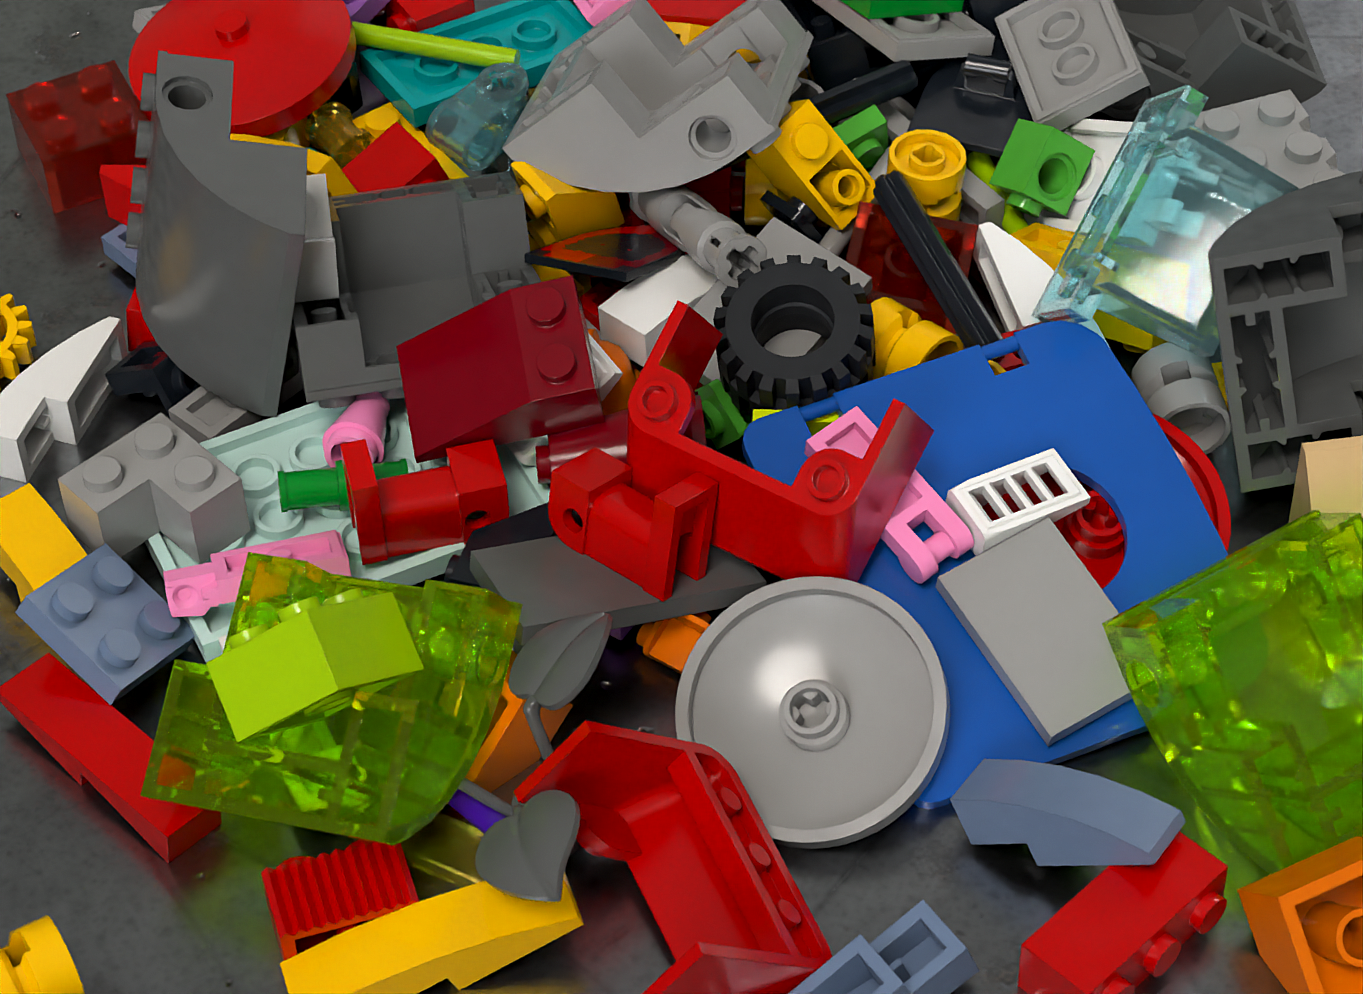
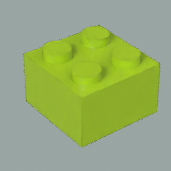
M361 588L342 592L321 604L318 597H310L293 603L277 613L281 621L280 624L270 629L268 624H261L233 635L228 639L231 650L206 663L237 742L326 720L424 669L393 592L364 597Z

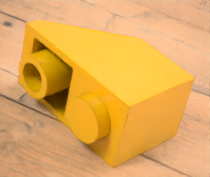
M809 99L789 102L792 108L780 120L778 125L782 130L780 136L760 153L753 154L750 149L746 152L776 189L789 198L791 196L797 197L819 219L835 230H842L875 198L873 195V189L876 186L875 181Z
M514 161L510 164L519 188L523 193L525 212L531 218L527 222V229L540 247L577 234L619 227L625 222L615 192H602L568 185L526 162Z

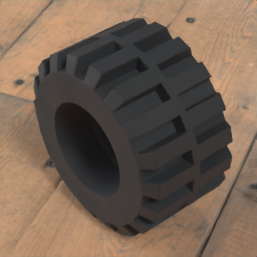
M787 255V263L777 265L774 259L770 258L760 262L761 271L754 274L747 268L737 276L739 288L727 286L721 295L722 307H716L713 318L714 327L723 334L716 347L720 379L725 392L731 393L732 403L740 412L750 407L751 420L753 409L785 410L794 406L799 408L832 397L835 392L873 380V366H876V351L871 304H867L866 292L860 283L851 285L850 273L840 266L831 272L828 270L827 260L814 257L811 264L801 263V255ZM796 329L809 330L827 339L817 350L796 357L780 356L763 347L774 336Z

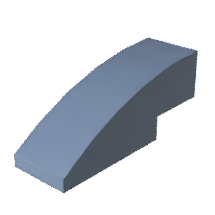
M983 759L950 798L971 844L1027 843L1037 866L1154 865L1186 823L1181 810L1142 791L1102 776L1060 765L1026 760Z
M921 900L870 944L861 934L858 935L788 994H950L975 975L979 969L965 945L928 904Z

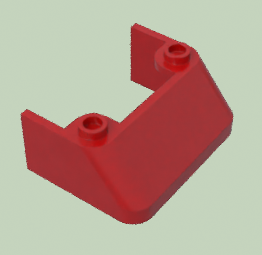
M677 301L629 396L626 464L633 467L630 487L654 500L657 494L699 471L719 482L710 540L711 545L782 580L821 576L858 582L934 430L908 405L893 398L863 459L840 449L820 450L803 463L792 486L683 436L695 411L696 400L694 390L723 334L689 305Z
M585 720L513 791L518 802L524 804L531 797L543 791L559 790L567 792L577 801L580 808V826L576 837L579 844L594 856H604L609 859L627 862L676 960L642 994H788L832 958V953L826 939L737 772L713 748L700 743Z

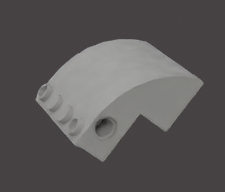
M630 0L554 56L502 149L512 160L526 162L571 186L602 192L632 193L677 187L709 175L749 149L753 154L760 153L780 136L782 130L778 126L779 122L792 108L788 100L801 85L797 78L810 63L806 55L814 37L809 31L806 32L780 0H747L684 46L647 0ZM736 50H751L759 56L761 62L748 63Z

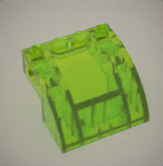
M1312 510L1102 623L1134 703L1160 752L1181 784L1205 815L1236 847L1258 866L1273 874L1355 836L1363 837V518L1361 513H1320V510Z
M248 552L223 654L231 650L228 642L230 637L257 625L268 624L270 629L280 624L281 621L277 613L293 603L310 597H318L321 604L337 594L361 588L364 597L393 592L424 669L378 693L356 690L353 705L326 720L237 742L206 664L175 659L140 796L392 846L402 842L434 819L452 798L470 770L487 735L501 695L523 605L519 602L508 601L486 588L427 579L425 580L424 588L331 574L307 561Z

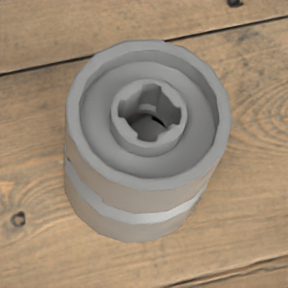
M1187 341L1166 342L1151 348L1138 359L1132 369L1131 380L1153 414L1178 427L1205 454L1211 453L1224 443L1231 432L1229 411L1218 387L1219 383L1210 358L1204 348L1196 343Z

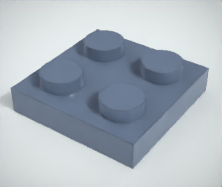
M106 543L27 595L15 612L109 705H112L187 650L195 638L190 625L182 617H172L168 603Z

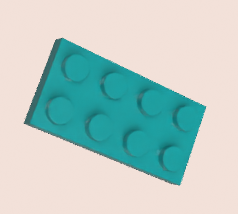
M511 0L418 33L520 50V63L516 72L378 48H370L360 52L361 71L416 128L424 124L437 122L441 118L466 109L485 105L492 100L514 92L537 86L554 56L594 26L585 19L583 14L569 0Z

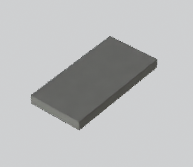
M558 536L471 551L469 568L521 646H524L532 636L543 628L569 617L594 612L609 613L613 617L612 630L728 608L747 594L766 586L767 583L754 565L710 544L705 577L696 581L675 569L672 597L662 602L643 591L641 586L586 554L581 555L569 548Z

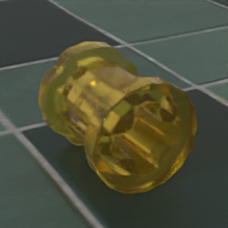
M329 102L314 111L307 120L304 129L307 141L314 148L325 150L335 160L340 169L376 140L366 129L358 128L353 123L352 114L339 102Z

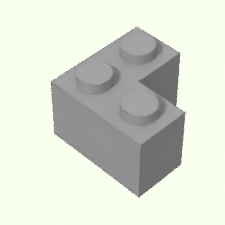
M161 412L58 478L70 532L92 551L106 543L121 558L161 531L198 564H203L211 558L210 554L222 551L251 531L241 478Z

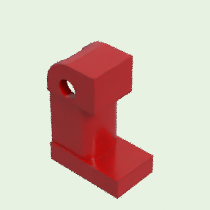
M366 439L340 444L350 518L353 528H356L362 565L387 561L389 557L462 542L465 545L472 531L509 518L507 483L493 439L446 448V466L377 480ZM486 511V514L481 518L467 519V516L472 512Z
M597 447L552 470L548 502L549 520L556 535L569 548L581 555L586 554L641 586L643 591L662 602L672 597L675 569L696 581L705 577L719 482L697 471L657 494L653 500L630 487L633 467ZM573 510L580 515L583 527H580L574 521L572 516Z

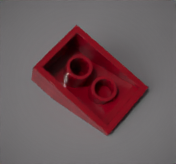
M573 275L509 289L396 346L414 456L417 463L446 457V448L489 439H493L495 446L605 422L585 314Z

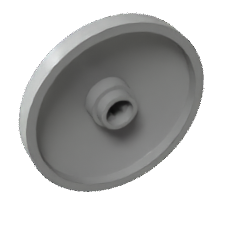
M821 576L798 577L764 586L747 594L724 610L706 628L692 649L681 674L675 704L677 739L704 744L719 752L737 772L773 842L777 845L802 849L829 848L863 839L886 827L907 811L930 783L939 766L945 750L950 723V697L941 662L931 641L915 619L898 603L877 590L851 580Z

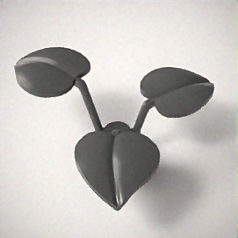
M588 613L552 623L532 636L521 648L514 660L508 680L509 689L517 698L527 699L523 712L543 761L554 751L540 719L541 707L547 710L563 708L585 687L596 669L611 631L613 617L609 613ZM439 737L422 738L409 743L394 753L376 773L365 795L367 805L362 806L360 814L374 834L382 838H387L390 834L402 838L419 831L436 815L442 806L446 788L459 789L493 810L507 816L494 823L483 835L475 857L478 874L493 888L517 898L559 902L561 900L563 876L568 858L582 847L576 839L580 826V808L577 801L567 792L559 790L543 791L531 797L525 804L519 803L514 795L512 803L509 804L457 773H450L456 762L458 750L450 741Z

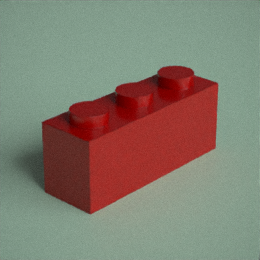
M1180 831L1154 865H1109L1021 944L1018 986L1028 994H1134L1135 988L1150 974L1159 977L1171 967L1179 955L1182 944L1196 931L1200 934H1205L1220 920L1227 906V900L1223 896L1228 866Z

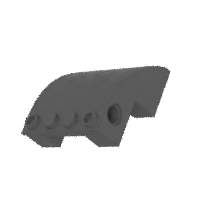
M1114 0L1150 85L1100 110V112L1125 122L1179 125L1180 117L1286 90H1291L1301 104L1318 95L1327 85L1294 0Z
M158 50L156 74L143 72L140 110L152 112L151 121L138 120L135 157L146 158V168L133 166L130 203L142 205L141 213H128L125 248L137 249L135 278L136 294L141 313L161 349L178 368L202 387L230 403L260 416L277 417L305 240L307 148L230 140L234 61L168 54V51Z
M509 171L328 197L332 234L335 238L339 298L295 302L291 322L306 402L319 401V406L322 408H339L351 405L356 400V395L381 391L383 398H405L396 346L509 289L542 282L532 264L525 263V253L530 252L524 198L522 191Z
M1363 171L1345 174L1308 185L1252 210L1226 229L1214 241L1207 252L1241 493L1295 484L1301 443L1363 436Z

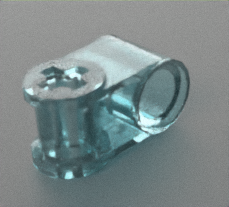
M501 62L485 68L477 78L450 99L441 102L433 110L426 125V138L428 142L473 171H481L488 167L497 156L504 152L502 147L519 119L518 111L521 116L528 103L526 99L529 87L527 72L520 65L509 62Z

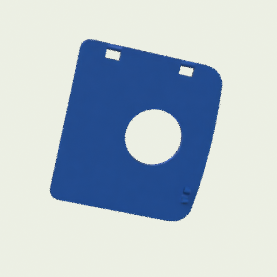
M1063 320L1041 323L1014 332L1011 337L981 347L978 344L835 392L832 397L799 408L794 406L758 418L745 429L742 451L748 466L792 486L800 468L808 459L804 453L806 440L812 437L806 422L837 412L840 418L855 406H858L871 422L879 428L894 398L908 405L934 430L915 470L945 502L948 490L969 479L1054 448L1077 480L1090 486L1107 501L1120 522L1124 536L1123 563L1113 580L1102 590L1158 665L1163 675L1159 684L1050 746H1047L936 589L939 576L975 557L972 550H968L959 558L947 557L938 564L939 571L924 583L918 584L903 570L897 555L881 538L879 539L857 583L877 590L898 603L921 626L941 662L950 697V723L945 750L930 783L913 803L917 807L934 809L950 804V798L983 759L1026 760L1056 765L1232 700L1252 687L1264 667L1266 653L1264 636L1230 557L1192 481L1149 407L1101 336L1082 324ZM1017 351L1024 366L995 375L988 361ZM925 522L912 529L922 542L934 535Z

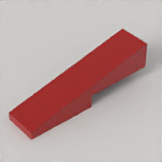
M49 652L0 686V702L81 786L89 781L168 864L221 825V796L115 707L109 705L97 692Z

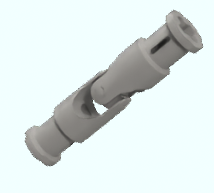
M685 185L642 193L629 192L630 208L637 217L647 221L655 231L674 246L687 252L705 270L716 274L718 279L726 286L739 288L737 276L746 270L740 265L743 260L751 265L749 270L754 274L761 271L760 262L767 260V249L757 237L746 233L739 224L717 212L709 202Z

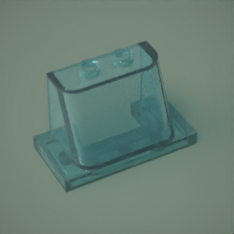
M1185 85L1149 98L1142 105L1031 316L1043 323L1060 320L1081 323L1091 321L1095 311L1098 309L1197 356H1213L1219 345L1207 252L1214 241L1233 223L1252 210L1300 188L1196 127L1194 124L1209 97L1191 86Z

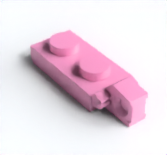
M336 530L210 554L211 562L163 571L164 587L172 617L204 616L211 606L218 607L220 603L235 602L240 605H253L267 600L272 594L296 589L304 592L323 591L334 586L336 581L352 578L348 555L340 532H336Z

